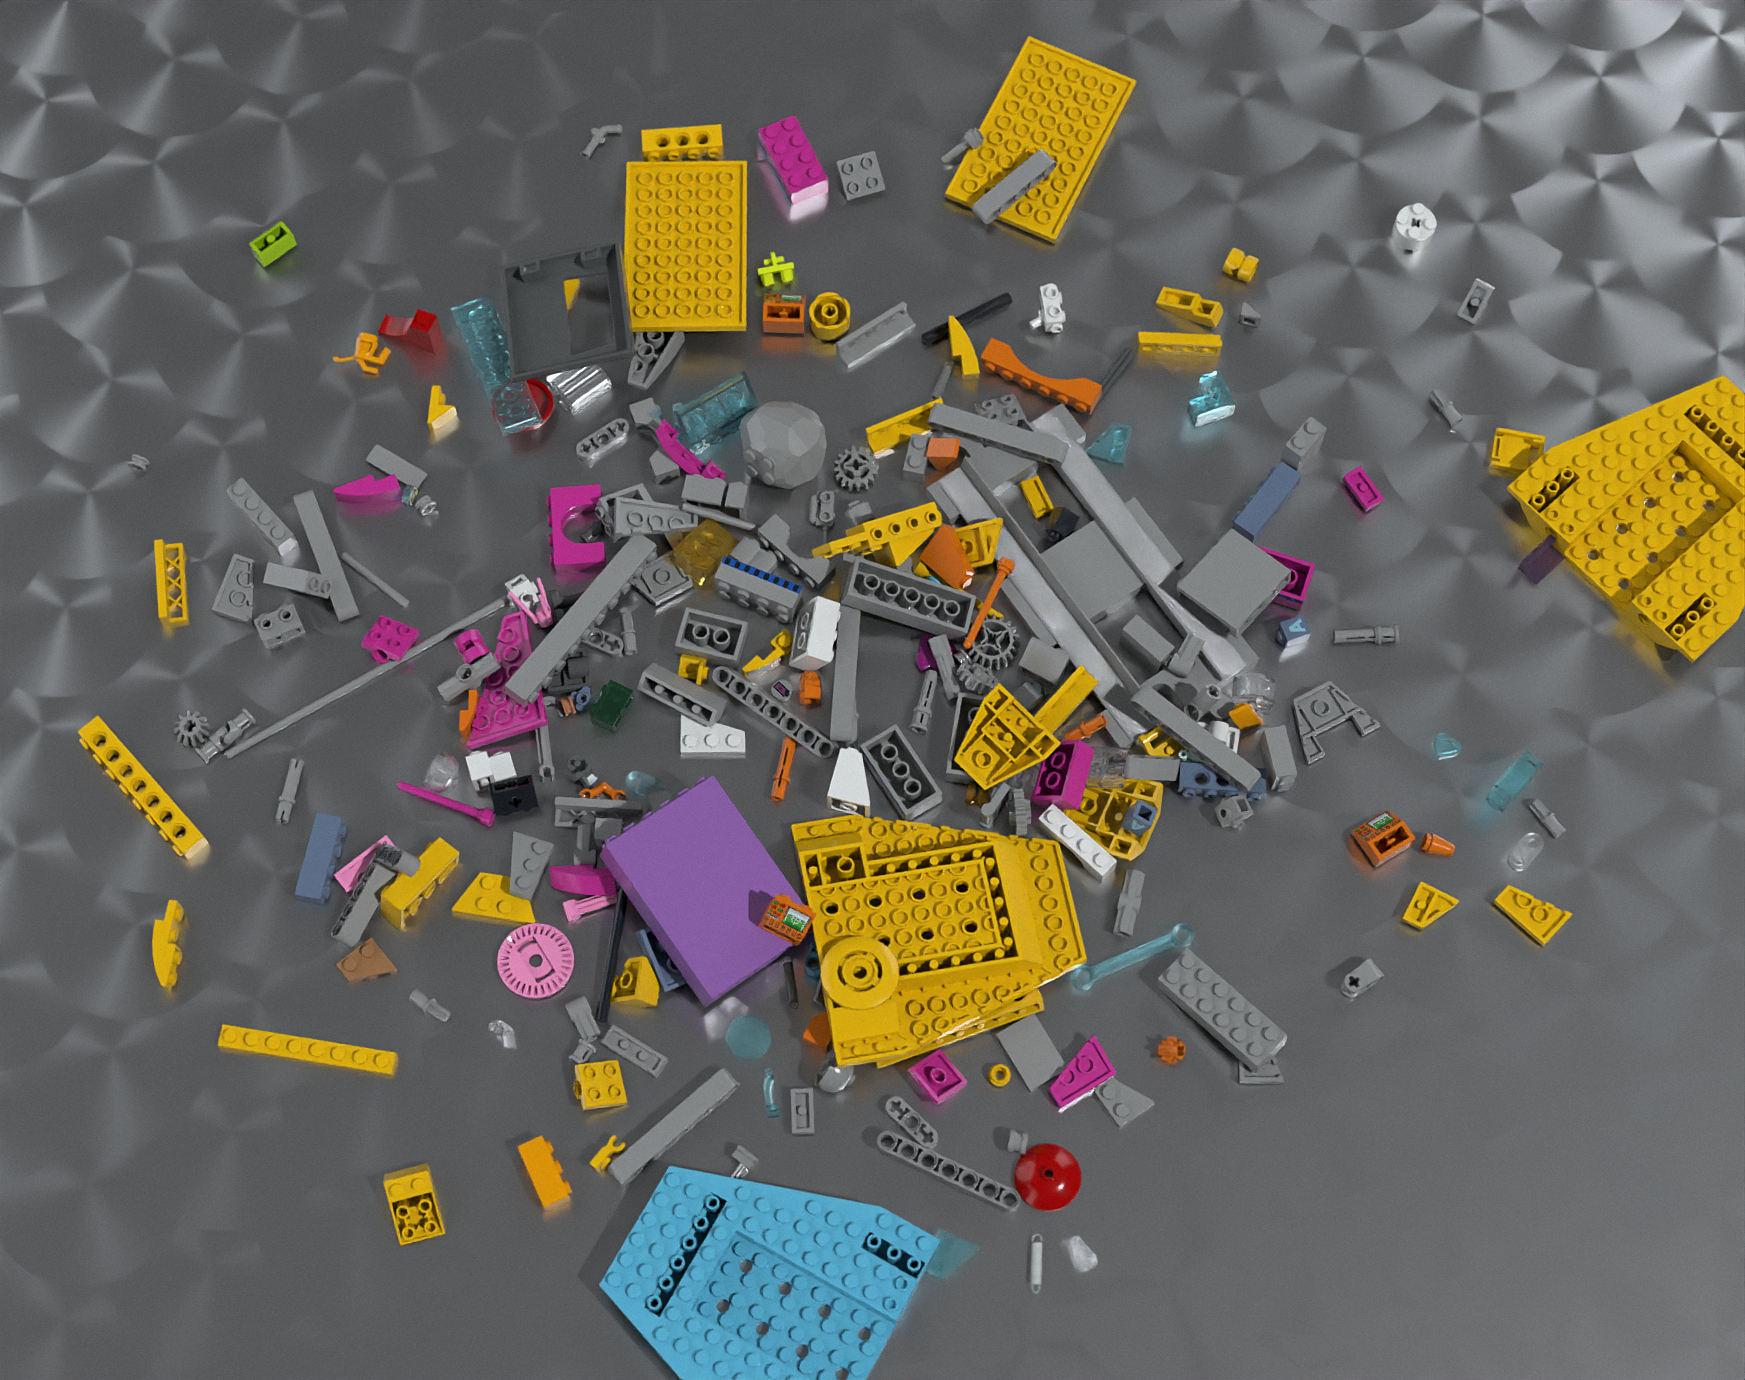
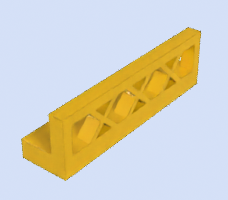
M1161 332L1138 333V354L1219 357L1222 348L1220 335Z
M936 399L866 428L865 439L873 455H878L909 442L912 433L927 435L938 430L930 427L927 421L934 403L943 404L942 399Z
M163 539L154 540L159 619L163 625L187 623L189 621L183 543L165 545ZM179 550V555L174 561H171L167 558V551ZM174 567L180 571V575L175 581L169 578L168 574ZM175 586L181 590V595L176 600L170 597V592ZM178 606L182 609L183 617L171 618L172 610Z
M1080 665L1037 712L1034 718L1053 734L1099 684V681L1089 674L1086 668Z

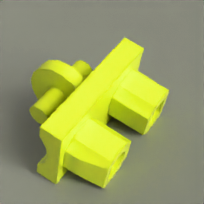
M770 252L771 258L763 260L764 266L770 264L772 266L757 269V276L761 278L764 287L774 285V274L780 273L782 283L793 281L794 263L777 265V263L784 262V257H776L775 252Z

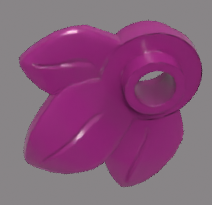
M931 634L921 638L919 642L920 651L916 656V662L921 671L931 666L939 672L931 648H928L926 645L929 639L936 637ZM948 641L951 654H957L955 646Z

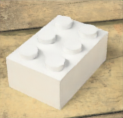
M816 596L799 607L789 666L814 672L832 661L834 651L832 650L833 643L837 637L836 625L841 615L839 611L840 603Z

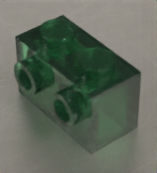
M610 679L608 685L602 687L599 694L601 697L597 703L594 702L592 704L589 714L592 723L615 733L635 697L633 690Z

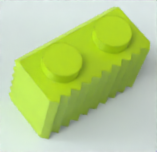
M279 221V224L270 228L269 231L266 230V233L256 237V240L249 243L254 257L263 267H266L297 245L292 232L282 221Z

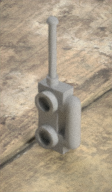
M817 491V495H811L809 501V522L816 524V528H823L824 544L828 543L829 529H833V525H835V521H833V518H835V513H833L834 491ZM818 504H821V511L818 515Z

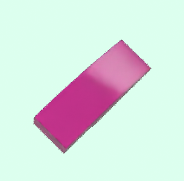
M371 474L333 489L337 501L346 503H379L403 496L395 474L377 481L374 480Z
M594 864L550 867L552 888L585 895H616V879L608 868L594 869Z

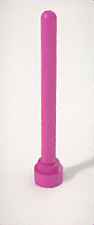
M402 781L397 784L399 790L476 817L480 824L488 827L491 826L494 820L495 810L490 808L477 809Z

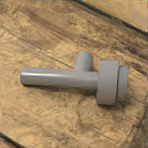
M977 128L969 129L964 133L965 136L962 138L961 143L941 157L942 161L946 164L969 146L977 149L983 145L982 142L985 140L982 133Z

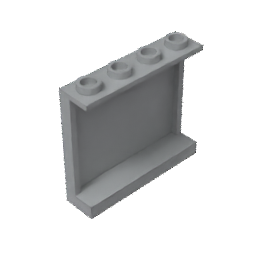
M1231 528L1227 533H1223L1219 537L1218 543L1213 548L1210 547L1206 551L1204 558L1200 562H1196L1192 566L1190 573L1178 581L1177 596L1181 597L1184 594L1228 626L1230 628V635L1237 639L1291 581V570Z

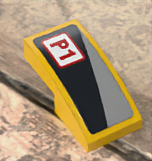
M777 647L764 660L756 655L742 668V675L748 679L770 671L785 660L784 651Z

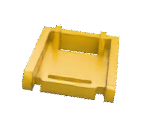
M1496 428L1490 468L1522 474L1536 462L1534 460L1529 462L1531 448L1538 449L1537 460L1543 455L1546 436Z

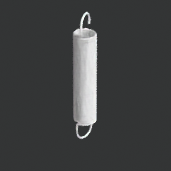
M1032 1239L1031 1284L1033 1291V1284H1041L1042 1243H1033Z

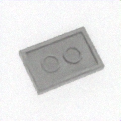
M1035 1013L1028 1015L996 1034L997 1039L1030 1092L1059 1076L1067 1066Z

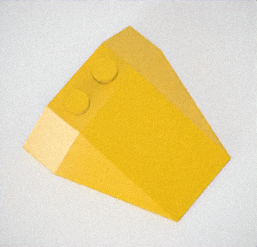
M999 683L984 698L954 760L984 790H987L1047 759L1061 742Z
M1142 779L1087 780L1079 810H1064L1063 813L1111 856L1132 861L1144 852L1160 816L1163 784ZM1139 799L1158 810L1151 828L1140 837L1121 826L1127 810Z

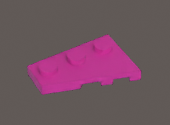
M1095 1035L1088 1039L1048 1088L1059 1108L1117 1073Z

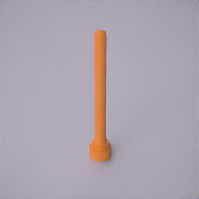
M1000 558L997 564L998 573L963 643L964 648H971L1005 576L1012 573L1015 563L1010 559Z

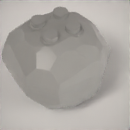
M772 401L756 407L741 419L742 453L746 464L745 471L750 477H756L768 485L791 489L812 480L818 474L823 465L827 444L824 425L813 410L793 401Z

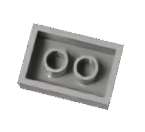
M686 607L675 643L676 655L687 654L706 658L708 663L738 669L748 635V622Z

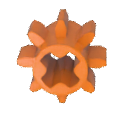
M1167 1036V1040H1162L1158 1046V1054L1161 1060L1166 1061L1167 1064H1177V1060H1182L1186 1053L1182 1040H1177L1175 1036Z

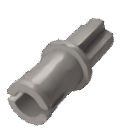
M1435 388L1429 393L1438 406L1439 413H1443L1451 427L1462 420V417L1459 416L1452 406L1453 402H1449L1440 388Z
M622 613L619 618L622 631L620 637L623 638L624 654L634 655L638 650L635 640L637 633L633 627L632 614Z
M1540 799L1534 800L1529 805L1530 809L1541 820L1540 824H1544L1555 839L1566 831L1554 817L1555 814L1551 813Z
M417 989L409 997V1002L420 1007L425 1014L430 1013L443 1022H446L451 1015L450 1011L436 1003L435 998H429Z

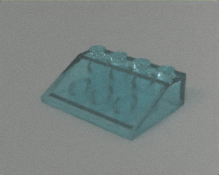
M745 370L674 411L675 426L679 432L677 439L692 454L699 455L705 451L706 447L718 444L728 434L738 432L741 419L748 412L759 407Z

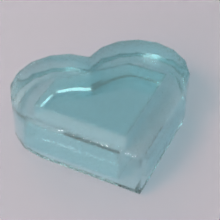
M1445 733L1438 734L1434 740L1438 760L1455 757L1462 749L1461 743L1458 740L1451 739Z

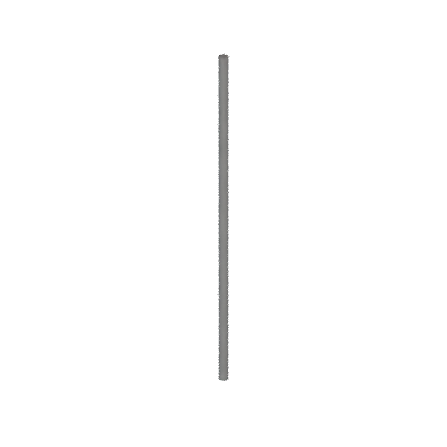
M506 595L413 646L400 662L390 659L387 663L377 666L226 750L225 754L228 759L503 607L509 603Z

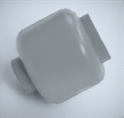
M859 500L848 505L849 509L844 514L851 528L875 520V515L867 502L860 503Z

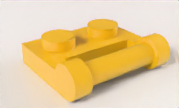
M1159 727L1146 735L1142 734L1137 737L1147 755L1178 758L1181 750L1189 751L1171 736L1152 746L1150 742L1165 733Z

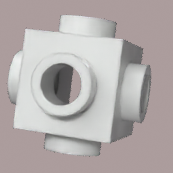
M524 574L505 583L508 592L511 591L528 609L539 601L536 595L539 592L533 581L530 582ZM508 594L507 598L511 605H516L520 611L523 610Z

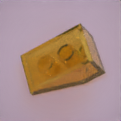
M707 518L673 550L670 561L703 586L718 570L724 556L729 557V554L740 541L714 520Z

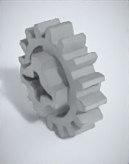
M853 446L852 451L849 452L847 449H844V455L838 454V460L834 461L835 468L833 470L834 474H836V481H841V487L848 485L849 491L853 487L860 491V486L868 489V482L874 484V478L878 477V471H876L878 470V463H875V456L870 457V450L864 453L863 447L856 451V448Z
M965 661L957 670V676L960 677V681L965 682V687L980 695L987 696L1000 683L998 678L993 677V672L989 668L982 667L978 663L973 664L972 662L967 663Z
M1023 788L1012 789V798L1007 800L1009 826L1014 825L1016 836L1027 835V824H1031L1029 798H1024Z

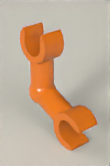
M604 781L592 789H583L580 792V796L590 794V799H594L595 796L602 792L612 797V800H616L615 797L618 794L626 797L624 791L615 790Z

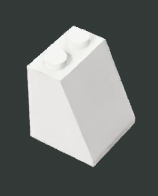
M850 747L846 749L841 748L827 794V809L849 815H863L865 818H870V798L862 753Z

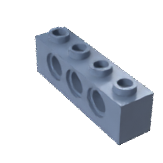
M1180 762L1177 793H1181L1186 797L1204 795L1206 798L1245 794L1248 801H1260V799H1264L1266 794L1267 768H1256L1260 772L1261 777L1249 793H1245L1207 764ZM1202 778L1206 783L1200 785L1196 783L1195 779ZM1222 779L1226 781L1227 785L1220 786L1217 784V780Z

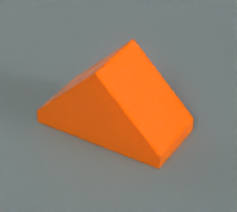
M930 438L926 457L937 470L941 471L957 458L961 440L957 438Z

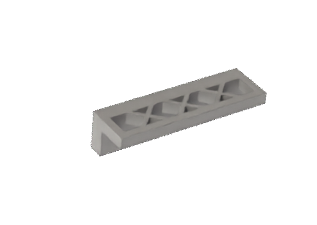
M904 301L836 343V354L847 368L852 367L915 327L914 321L907 314L906 303Z
M555 797V828L578 829V826L586 824L580 819L586 813H592L595 818H604L607 814H611L617 819H622V821L628 816H638L637 824L643 817V804L640 801ZM561 811L571 812L574 818L569 822H560ZM596 819L590 825L595 826Z

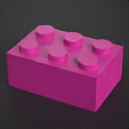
M1080 739L1058 740L1061 744L1047 759L1040 762L1030 800L1045 810L1052 804L1059 810H1079L1095 750Z

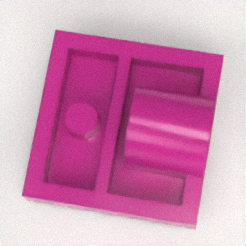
M381 615L362 640L361 647L371 650L373 658L379 663H387L390 659L400 662L419 637L420 630Z

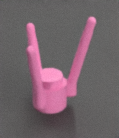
M539 577L537 578V583L541 593L538 595L541 607L536 609V615L517 596L509 591V596L524 610L534 624L539 623L542 628H545L556 621Z

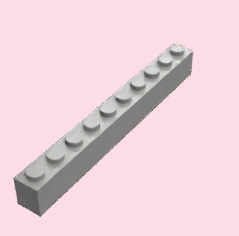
M644 535L632 536L505 684V694L525 708L529 703L533 704L538 698V692L542 687L546 688L551 683L553 674L563 669L566 664L565 660L569 656L575 655L581 641H586L590 637L592 628L595 625L599 626L605 618L604 614L617 605L620 595H625L629 591L631 582L641 577L644 572L643 568L647 563L651 564L657 557V545Z

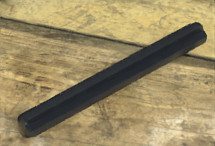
M1006 292L955 319L963 328L1011 304L1012 297ZM948 321L921 335L923 343L929 345L949 335Z

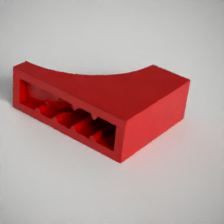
M420 309L417 310L413 318H398L385 315L378 330L380 336L432 354H436L443 339L437 315Z

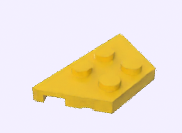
M995 518L955 529L973 568L993 564L1003 518ZM930 535L927 538L929 542L932 540L934 535Z
M480 872L452 907V912L457 914L521 924L536 923L530 901L510 895V877Z

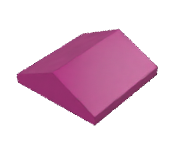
M941 1049L935 1051L908 1070L936 1105L948 1100L968 1083Z

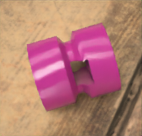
M477 629L462 633L454 641L459 653L463 654L462 659L465 664L471 665L490 652L488 647L483 644L484 640Z

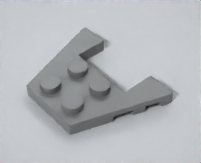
M682 532L663 533L672 551L655 559L651 564L647 563L643 568L644 572L641 577L631 582L634 588L656 606L693 586Z
M1331 681L1312 689L1292 701L1307 765L1325 755L1315 736L1335 725L1352 718L1362 736L1380 727V723L1376 719L1373 720L1362 707H1358L1353 703L1350 697Z

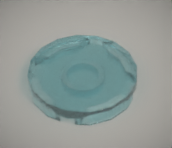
M743 1016L735 1020L729 1027L727 1033L728 1046L731 1052L740 1059L752 1060L759 1058L769 1049L771 1043L770 1029L758 1017Z

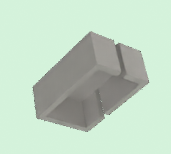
M699 474L686 475L681 496L682 504L686 502L746 521L750 503L748 485L739 481L728 484L721 478L709 479Z

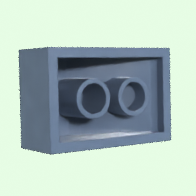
M650 927L635 933L643 955L647 957L664 993L688 983Z

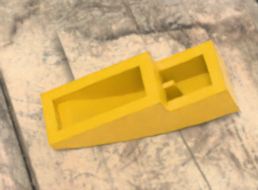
M1163 287L1156 301L1157 306L1168 312L1213 328L1217 327L1224 312L1220 302L1202 299L1198 293Z
M949 316L948 328L952 361L960 360L962 380L978 379L980 375L978 360L971 341L955 317Z

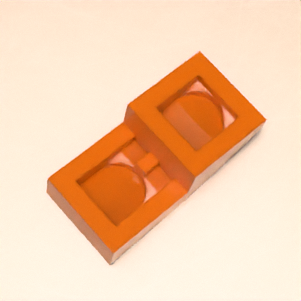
M469 690L468 710H460L459 731L462 738L468 736L472 729L473 720L476 718V710L480 699L478 690Z

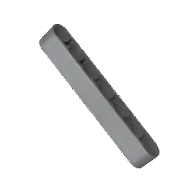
M934 403L927 424L932 428L1056 466L1063 465L1069 448V444L1059 439L940 403Z
M311 489L292 496L320 572L324 576L333 578L329 596L339 622L360 615L313 490Z
M719 666L713 671L712 678L717 685L818 757L831 758L837 754L838 744L836 741H830L828 735L735 669ZM724 670L728 673V678L725 682L721 679V673ZM741 682L745 686L742 694L738 691V685ZM757 694L762 698L759 706L755 704V696ZM774 706L779 710V715L776 718L771 713ZM792 718L796 722V727L793 730L788 725L789 720ZM807 731L813 733L811 742L806 740L805 735ZM825 743L830 745V752L828 754L823 752V745Z
M1143 684L1130 700L1133 708L1239 790L1249 793L1261 777L1260 772L1148 685Z
M725 1067L720 1069L613 1161L608 1170L622 1186L628 1184L731 1095L740 1084Z
M883 1131L878 1136L877 1148L883 1155L1003 1212L1013 1213L1017 1210L1020 1196L1015 1190L891 1131ZM889 1138L894 1144L886 1148L882 1146L881 1141ZM904 1148H910L914 1154L911 1157H904L901 1151ZM929 1157L933 1159L934 1164L931 1167H925L921 1161ZM945 1167H950L954 1170V1174L951 1177L943 1175L942 1170ZM965 1177H971L974 1179L975 1184L968 1187L963 1184L962 1180ZM990 1186L994 1188L995 1194L993 1196H986L983 1193V1189ZM1011 1196L1015 1199L1016 1203L1013 1206H1007L1003 1199Z

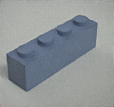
M1282 461L1277 467L1274 465L1271 468L1266 482L1263 480L1260 482L1255 490L1257 491L1255 496H1250L1244 503V510L1242 512L1238 511L1232 519V529L1252 543L1300 483L1302 474Z
M316 812L294 894L299 901L324 905L325 899L329 898L331 890L329 882L331 878H334L336 872L335 860L341 854V837L344 838L347 831V825H345L342 817Z

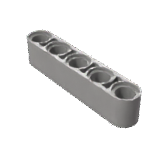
M1043 149L1037 151L982 196L973 205L972 211L985 224H989L1055 169L1057 162Z

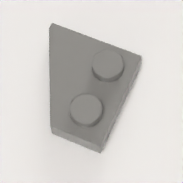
M1113 1078L1093 1091L1118 1128L1154 1105V1101Z

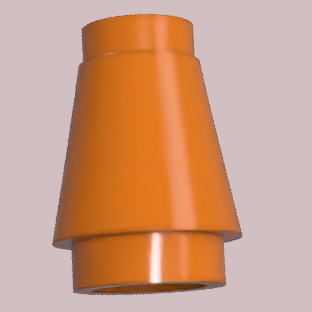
M1426 833L1421 842V850H1424L1425 853L1450 857L1454 853L1455 844L1434 833Z

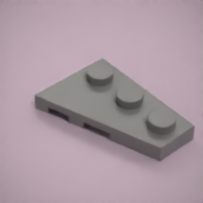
M513 831L510 895L531 901L553 852L554 844Z

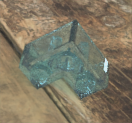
M1220 370L1200 376L1198 388L1202 396L1189 400L1187 408L1194 428L1232 416L1235 408V402Z

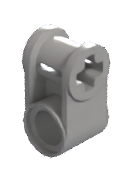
M1367 959L1345 977L1341 984V991L1346 997L1354 998L1367 988L1378 983L1384 975L1371 959Z

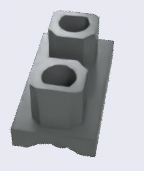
M573 755L568 759L567 767L569 771L575 773L570 777L573 782L579 780L587 788L598 779V776L592 770L595 766L592 761L586 764L585 759L581 755Z

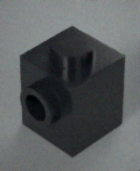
M1054 507L1043 529L1049 533V537L1060 541L1072 534L1080 517L1065 507Z

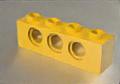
M721 124L641 130L644 161L657 162L668 159L675 161L681 158L697 159L708 156L715 158L724 155Z

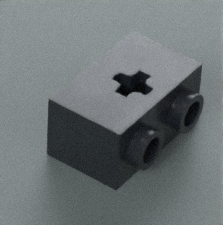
M532 775L489 784L496 816H508L514 812L530 811L533 808L539 807Z

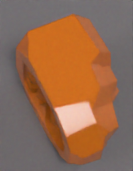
M805 671L800 677V704H821V679L813 671Z

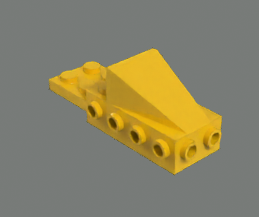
M934 501L857 525L846 530L847 537L812 549L814 558L822 556L823 559L851 550L853 555L860 552L862 556L873 553L876 563L894 568L901 565L938 527L942 526V516Z

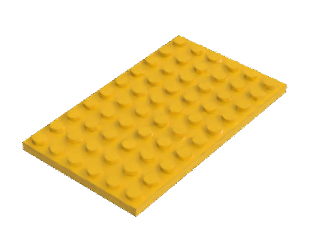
M1028 36L979 128L985 140L982 142L983 145L977 149L969 147L945 192V197L972 208L988 191L1037 151L1043 149L1057 162L1055 169L996 219L1055 243L1136 86V80Z
M747 161L627 162L624 263L633 332L746 331Z

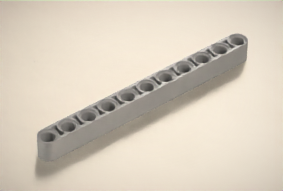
M852 550L843 553L839 608L841 615L838 621L830 741L852 742L861 610L841 604L851 564L856 557L865 559V555L862 556L861 552L853 555Z

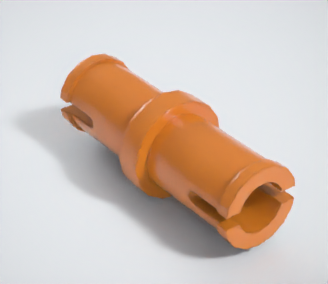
M1100 713L1091 720L1083 721L1080 723V726L1064 733V737L1066 740L1089 738L1095 731L1108 725L1107 720Z

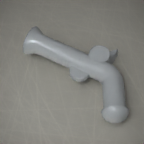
M607 125L599 129L591 128L593 138L585 150L580 152V155L584 159L590 160V155L598 143L602 144L605 141L604 134H620L622 132L621 125Z

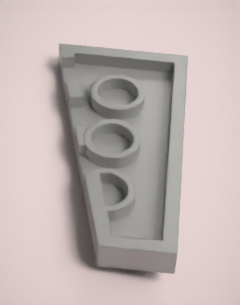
M616 497L614 500V537L696 531L698 515L681 510L682 506Z

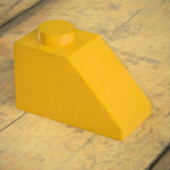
M647 957L629 958L624 964L626 968L622 974L614 977L610 1003L640 1008L657 1006L660 984Z

